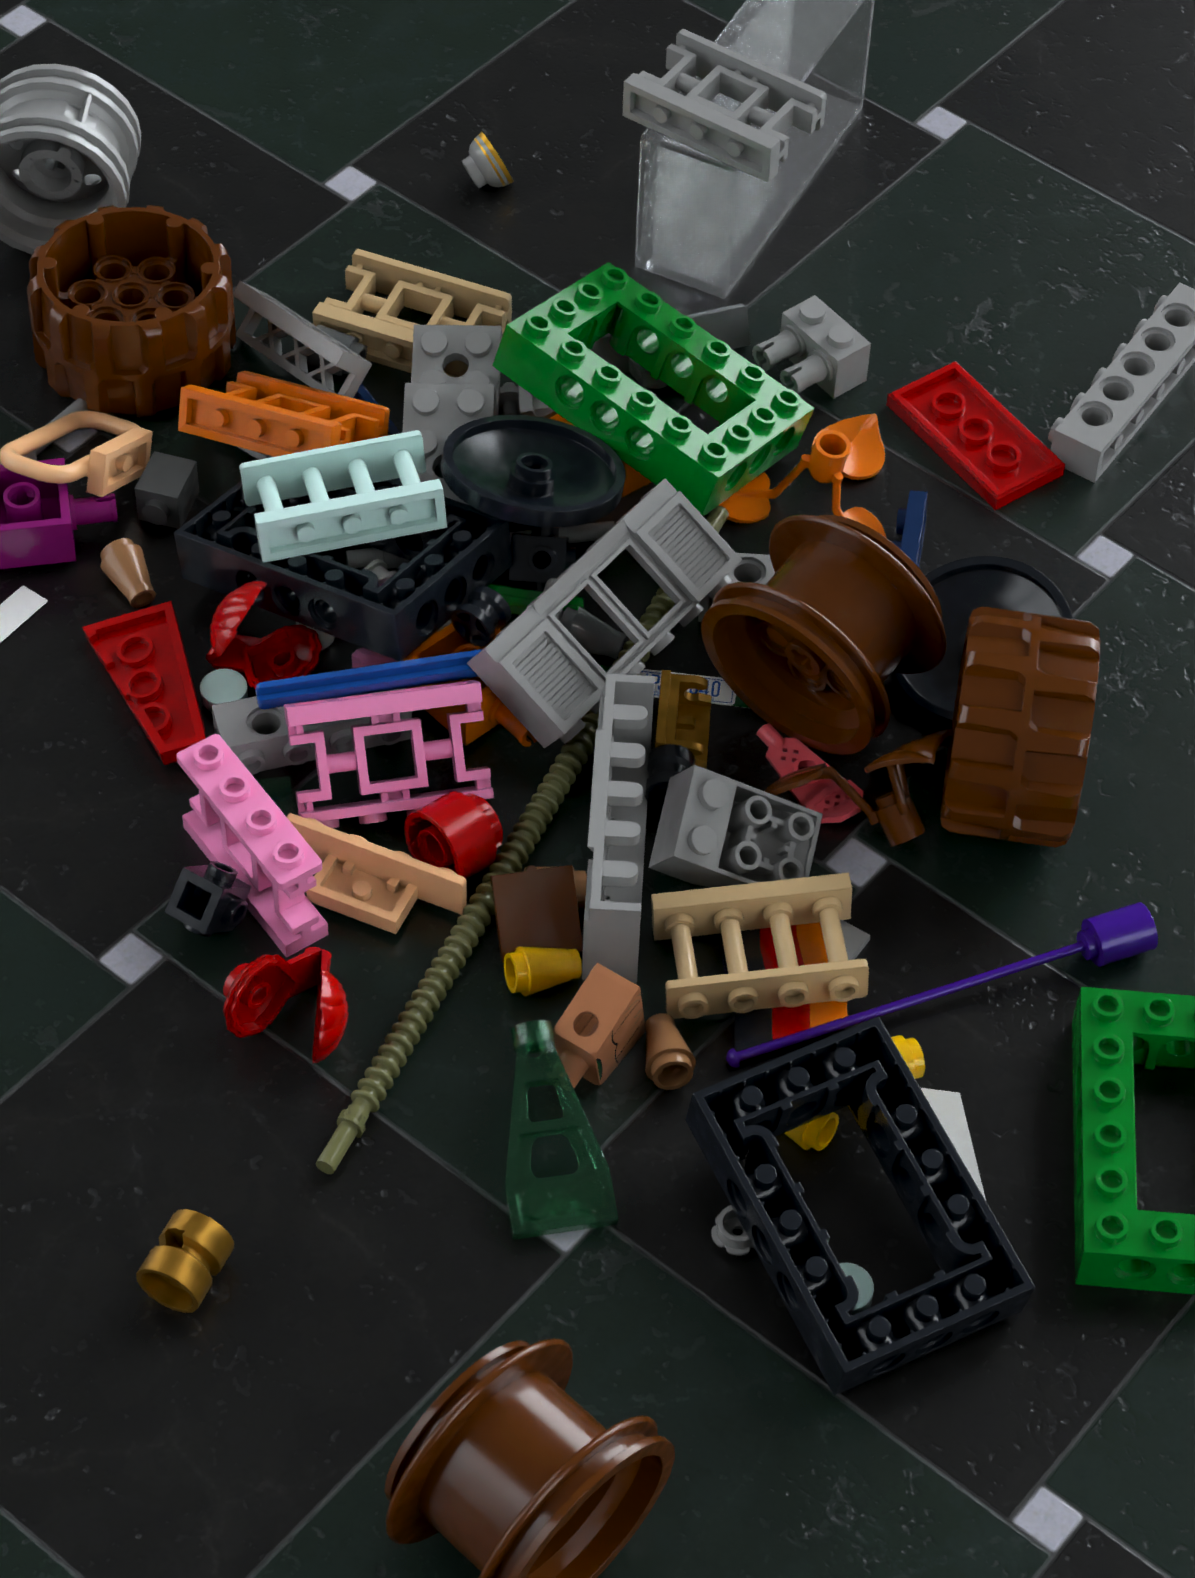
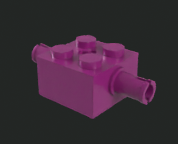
M64 458L38 460L50 465H65ZM0 464V569L76 561L73 530H78L77 525L118 522L115 493H110V495H105L104 497L74 498L73 494H69L68 483L54 484L38 481L14 473Z

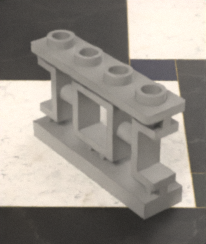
M682 29L677 33L676 45L671 43L667 47L666 69L669 71L662 78L642 71L639 74L633 72L624 81L622 116L767 183L778 174L779 161L784 162L788 158L789 137L784 134L792 126L811 134L814 130H819L824 125L827 95L824 91L686 29ZM694 76L700 77V78H702L703 80L700 81V80L694 78ZM680 90V91L686 93L687 95L684 96V95H682V94H680V93H677V92ZM721 93L742 104L733 112L711 102V100ZM768 108L772 111H775L776 113L773 114L769 111H766V109ZM751 124H754V125L759 126V127H761V128L758 130V129H756V128H754V127H752V126H750V125H751Z

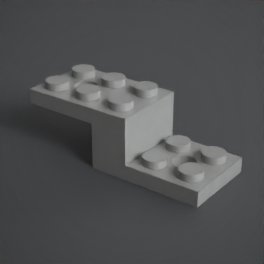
M414 325L411 383H405L402 433L418 430L423 437L426 472L418 474L420 481L440 479L445 497L467 504L451 491L444 478L438 477L434 470L441 463L445 441L454 430L470 421L499 415L501 372L494 368L492 364L502 339L501 326ZM452 361H462L468 366L467 372L460 377L448 376L444 370Z

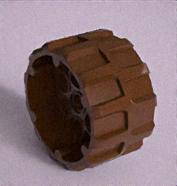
M114 205L97 208V212L76 220H65L55 227L54 235L47 243L36 247L29 260L30 282L27 287L35 360L40 367L47 369L49 385L61 397H71L75 400L78 398L83 399L87 403L88 411L106 414L110 412L137 414V418L155 416L158 411L179 406L181 387L192 384L208 388L215 380L222 381L231 368L230 349H233L236 343L231 258L222 244H214L213 240L208 236L205 224L195 218L188 220L165 211L164 207L147 205L146 208H118Z
M983 606L972 611L968 620L951 725L953 735H950L943 784L940 819L941 826L952 833L1049 847L1065 845L1070 839L1077 817L1084 782L1098 684L1100 633L1099 628L1092 622Z

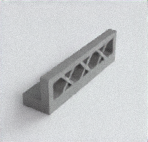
M239 281L233 292V297L250 309L237 330L236 336L309 387L354 398L372 363L269 294ZM262 317L268 320L269 332L256 338L253 336V333ZM290 335L294 340V350L282 355L281 339ZM314 353L319 354L320 368L308 373L307 356ZM345 370L349 372V375L340 391L336 393L334 391L333 374Z

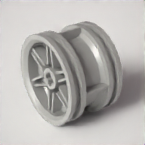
M35 64L17 69L0 79L1 241L13 248L32 254L36 247L47 243L54 235L55 227L65 220H76L97 212V208L114 205L118 208H125L127 206L130 181L136 169L141 149L142 132L138 117L130 103L113 85L93 73L77 67L60 64Z

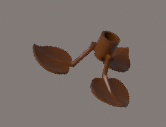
M945 729L929 734L924 738L912 740L867 765L864 768L865 773L887 766L894 790L875 800L878 806L876 810L832 766L827 767L826 763L791 772L773 782L764 791L776 796L813 780L831 779L867 815L871 825L880 822L891 847L896 846L926 831L909 792L905 772L906 765L909 763L934 764L937 748L939 746L947 748L950 735H953L951 729Z

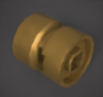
M182 1209L177 1210L172 1215L159 1236L160 1246H155L151 1249L136 1273V1280L140 1287L158 1303L175 1311L192 1313L198 1309L211 1288V1276H216L221 1271L234 1250V1241L225 1228L212 1218L197 1211Z

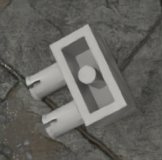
M814 295L782 312L780 333L767 341L755 345L752 353L758 366L762 365V369L765 371L770 370L786 359L795 364L782 370L780 373L781 383L787 389L799 394L807 387L816 383L834 399L867 380L871 343Z

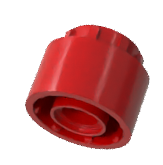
M457 791L449 792L408 815L404 827L407 846L412 858L436 867L451 869L465 879L470 878L494 863L497 850L500 849L503 840L502 826L492 806L480 796L471 793L465 795Z

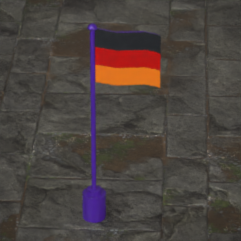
M1137 902L1084 919L1081 924V931L1077 933V943L848 1016L847 1001L810 1003L799 1007L783 1006L757 1009L747 1013L734 1012L735 1049L731 1048L727 1052L726 1061L731 1067L739 1068L741 1061L1081 952L1086 960L1091 959L1096 966L1101 967L1155 949L1158 944L1157 929L1148 908L1142 902ZM820 922L791 925L798 966L828 963ZM771 928L741 931L748 971L778 968ZM723 947V965L725 974H728L725 952Z

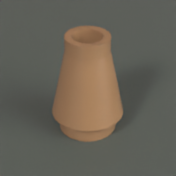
M129 538L117 539L106 545L100 553L102 560L101 570L124 594L132 607L140 608L151 603L156 596V592L151 584L141 546L134 544Z
M665 1013L653 1015L645 1022L646 1075L661 1089L673 1090L681 1088L693 1077V1070L696 1066L695 1057L678 1031L674 1018Z

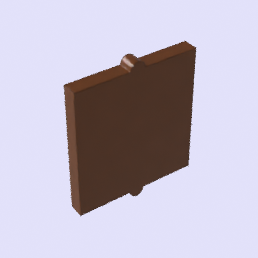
M529 865L525 871L490 876L502 963H504L505 955L515 952L519 946L567 950L577 949L578 952L583 951L572 865L537 869L535 866Z

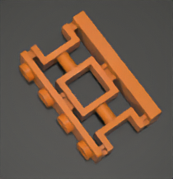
M244 370L237 373L236 382L230 381L226 383V393L192 384L181 387L178 431L276 457L388 436L390 410L386 406Z

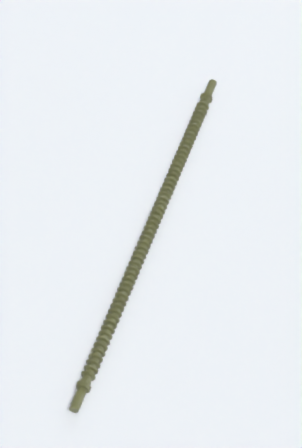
M718 505L711 510L706 520L719 533L729 516V512L726 508ZM661 587L658 588L656 596L652 598L651 604L647 606L646 613L640 618L641 625L647 631L675 605ZM630 639L625 642L624 649L619 652L618 659L613 662L612 666L634 645ZM649 651L640 660L643 663L648 661L651 652ZM590 709L581 718L586 724L585 727L567 744L562 746L561 753L555 758V763L550 765L549 773L544 775L543 783L538 785L537 792L532 795L531 802L526 805L525 812L520 815L519 822L514 825L513 832L507 837V842L501 846V852L496 854L495 863L489 866V873L483 876L482 883L476 887V894L470 897V904L464 907V914L458 917L457 925L451 928V936L445 938V946L439 948L437 952L438 957L432 959V968L425 971V978L421 979L418 983L419 989L412 992V1000L406 1002L405 1011L401 1012L398 1016L399 1022L392 1025V1033L386 1035L385 1044L379 1047V1055L372 1058V1067L366 1068L364 1072L365 1078L358 1081V1089L352 1091L350 1095L352 1104L347 1109L341 1111L337 1119L338 1127L316 1161L317 1168L322 1172L334 1174L355 1137L360 1138L365 1131V1123L369 1118V1114L379 1110V1101L385 1100L387 1096L386 1090L392 1088L394 1084L393 1079L400 1075L399 1067L406 1065V1056L412 1055L414 1051L413 1045L419 1043L420 1034L426 1032V1023L433 1020V1012L438 1011L440 1008L439 1001L445 1000L447 996L446 991L453 986L452 980L458 978L460 974L459 969L465 967V958L472 955V948L476 947L479 943L478 937L484 935L485 927L491 923V916L495 915L490 876L522 871V865L527 863L528 855L533 853L534 845L539 843L540 835L545 833L546 825L551 823L552 815L557 813L558 805L563 803L564 795L569 793L570 785L575 783L576 775L581 773L582 766L587 763L588 756L594 751L593 747L595 746L596 729H598L599 712L594 714Z

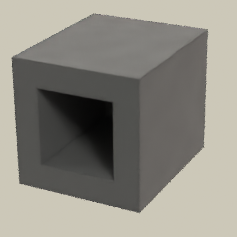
M154 451L134 488L138 520L176 529L183 526L200 492L197 461Z

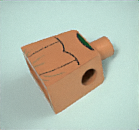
M596 963L554 1027L552 1035L557 1060L546 1074V1078L553 1086L565 1093H571L582 1077L595 1085H601L606 1081L646 1031L640 986Z

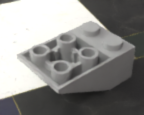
M693 765L669 779L648 868L691 884L710 888L809 877L823 814L708 769Z

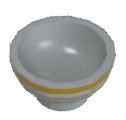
M481 132L470 144L469 156L461 161L478 189L487 183L493 187H502L513 183V179L485 134Z

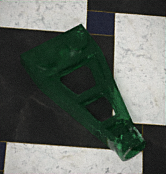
M535 1020L518 1024L511 1029L516 1058L504 1185L512 1239L517 1240L616 1225L619 1218L610 1168L557 1053L552 1023L546 1020ZM544 1051V1053L541 1056L536 1058L527 1055L529 1053H537ZM552 1085L557 1091L563 1110V1117L531 1122L528 1117V1090L531 1087ZM558 1134L566 1137L578 1159L579 1167L577 1171L573 1174L553 1177H535L530 1168L534 1141L538 1137Z

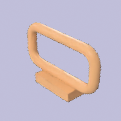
M77 411L5 444L0 449V463L14 473L46 483H71L86 476L88 477L86 492L104 497L141 477L150 460L153 431L106 413ZM82 428L97 429L117 435V437L91 449L90 454L67 465H50L24 457V455Z

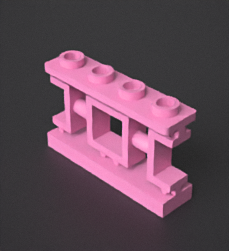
M476 680L284 704L289 744L293 746L314 743L319 788L296 791L298 816L313 818L325 826L337 828L340 827L339 819L358 817L359 824L378 823L388 820L387 812L406 810L408 817L414 811L452 791L461 792L465 795L471 793L483 799L494 798L490 781V768L483 766L466 769L460 727L461 723L484 720L481 702H483L481 683ZM465 704L466 711L446 713L449 731L448 739L423 742L421 719L418 717L400 719L401 712ZM363 717H369L370 719L368 724L351 726L354 751L326 754L323 730L307 732L303 730V725ZM410 730L415 776L369 782L364 736ZM452 758L456 782L473 780L475 782V786L411 795L409 790L428 787L426 761ZM356 770L359 793L361 795L379 793L380 798L313 808V802L332 799L329 774Z
M213 734L178 752L176 755L177 763L199 789V794L189 799L193 810L182 815L184 829L210 861L220 862L232 867L238 872L237 879L252 886L246 899L248 910L287 958L328 936V923L305 895L306 891L316 886V879L313 875L322 870V860L219 734Z

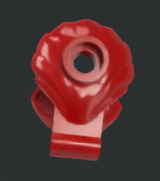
M264 581L246 583L229 593L219 603L210 624L212 647L206 655V660L216 669H232L245 673L249 686L254 687V689L259 682L310 675L318 664L322 648L318 639L319 634L315 630L301 624L289 627L284 626L263 638L236 635L238 632L236 629L253 605L258 594L266 587L267 583Z
M308 947L304 953L287 961L278 954H264L249 964L244 963L237 966L228 975L223 987V993L226 997L223 1014L226 1019L227 1030L234 1033L235 1037L238 1038L258 1034L274 1021L289 998L317 985L312 1064L326 1059L341 1041L349 1015L346 993L342 984L330 973L331 953L319 947Z

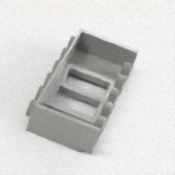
M666 478L641 498V501L624 514L606 534L591 545L580 559L567 568L548 589L526 607L525 611L500 631L488 646L467 662L469 667L543 748H546L559 738L566 744L585 727L586 724L581 718L590 709L594 714L599 712L601 686H605L606 673L638 675L646 666L640 660L650 651L655 656L675 638L670 630L678 622L685 627L703 611L704 608L699 602L707 594L713 599L722 587L733 581L728 574L742 559L682 492H677ZM624 549L635 558L675 603L648 631L597 576ZM583 588L634 643L606 672L555 617Z
M606 673L605 686H601L587 846L593 851V859H588L582 980H586L596 963H599L627 980L637 983L647 818L645 789L647 779L649 778L647 765L651 750L655 676Z

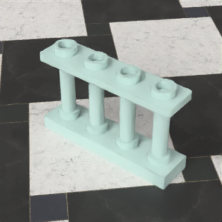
M418 430L244 462L239 466L246 505L263 504L265 512L254 514L259 551L263 563L447 528L444 492L440 479L421 482L418 474L426 472L423 437ZM400 478L402 486L376 491L374 489L373 483ZM349 487L355 488V495L329 499L327 493L328 491ZM309 496L311 503L283 508L281 500Z

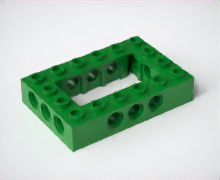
M607 262L508 323L492 364L494 368L571 424L604 441L617 453L622 461L655 485L666 478L677 492H682L702 516H705L797 448L814 411V407L801 399L796 392L787 389L766 374L761 367L746 360L732 350L727 343L715 338L698 326L692 318L677 311L663 301L658 294L649 291L629 277L624 270L615 267L610 262ZM610 333L609 343L616 352L622 356H628L649 371L652 378L655 380L660 379L684 396V401L690 405L695 404L719 422V426L709 434L705 433L687 417L680 415L659 400L651 391L644 389L623 374L619 368L609 364L590 349L593 348L595 341Z
M1081 987L1072 1020L1075 1285L1195 1294V1214L1137 1210L1134 1064H1142L1144 1069L1154 1070L1155 1066L1195 1069V996Z

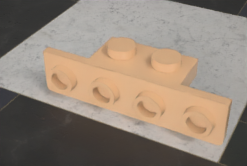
M292 813L287 815L288 820L322 860V870L314 876L316 886L306 891L307 898L311 903L397 934L417 899L463 915V909L467 905V881L453 870L422 862L402 851L384 848L368 842L359 835H349L323 825L313 818H303Z

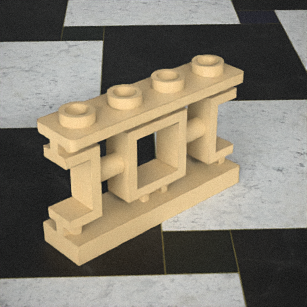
M356 249L352 255V266L348 265L345 269L346 289L354 291L348 302L327 297L324 303L319 302L312 312L313 325L321 324L359 338V343L367 345L366 360L411 373L414 325L419 324L397 318L403 307L431 314L432 317L427 325L501 326L503 334L506 325L512 322V296L507 292ZM379 292L389 296L385 299L375 296V293ZM365 310L368 312L375 313L377 315L375 316V318H373L370 316L363 315L362 313ZM454 315L467 318V321L462 322L452 318ZM452 361L445 367L444 372L451 377H460L467 372L468 366L462 361Z

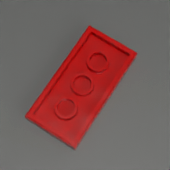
M956 361L889 393L887 396L886 405L994 510L1064 475L1066 464Z

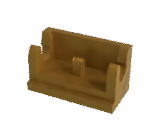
M662 670L655 748L665 744L681 745L688 748L694 754L696 759L695 765L707 769L712 696L702 693L692 694L686 690H706L708 688V680L701 676L671 674V670Z

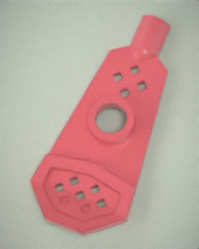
M770 723L763 725L757 731L756 735L768 747L766 758L780 778L802 767L826 763L797 738H783ZM831 779L813 780L805 785L789 790L799 805L823 814L821 824L841 823L861 810ZM848 780L847 782L863 798L864 791L851 780Z

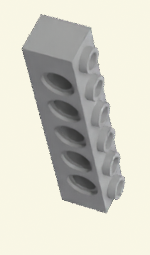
M1179 283L1169 296L1162 295L1154 308L1152 316L1148 320L1142 319L1137 325L1129 343H1121L1117 348L1112 363L1107 368L1101 367L1098 370L1091 387L1086 393L1080 392L1076 396L1067 416L1056 419L1050 429L1048 441L1052 442L1051 451L1066 464L1065 469L1095 483L1195 362V289Z

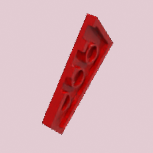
M172 601L82 627L88 642L164 765L176 762L178 752L207 738Z

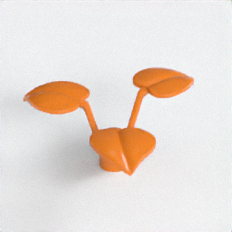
M867 414L851 417L833 423L819 431L814 437L811 454L802 455L800 462L775 488L769 489L770 479L763 472L719 504V506L726 508L729 512L727 519L737 523H755L768 517L771 509L769 499L777 498L805 468H808L811 476L820 483L832 482V512L834 515L862 523L886 537L882 524L873 513L862 507H853L843 513L840 506L843 476L852 480L872 478L881 471L884 465L885 448L879 432L877 415Z

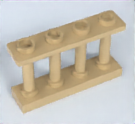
M849 872L651 894L654 940L672 939L678 979L669 980L665 983L667 1014L671 1015L674 1019H695L704 1015L730 1012L747 1013L757 1009L783 1006L799 1007L803 1004L828 1001L846 1002L855 998L866 997L868 995L869 978L868 962L866 959L848 960L840 920L851 919L852 885ZM820 922L828 963L798 966L791 925ZM771 928L778 968L748 971L741 931ZM721 933L728 974L698 977L692 937Z

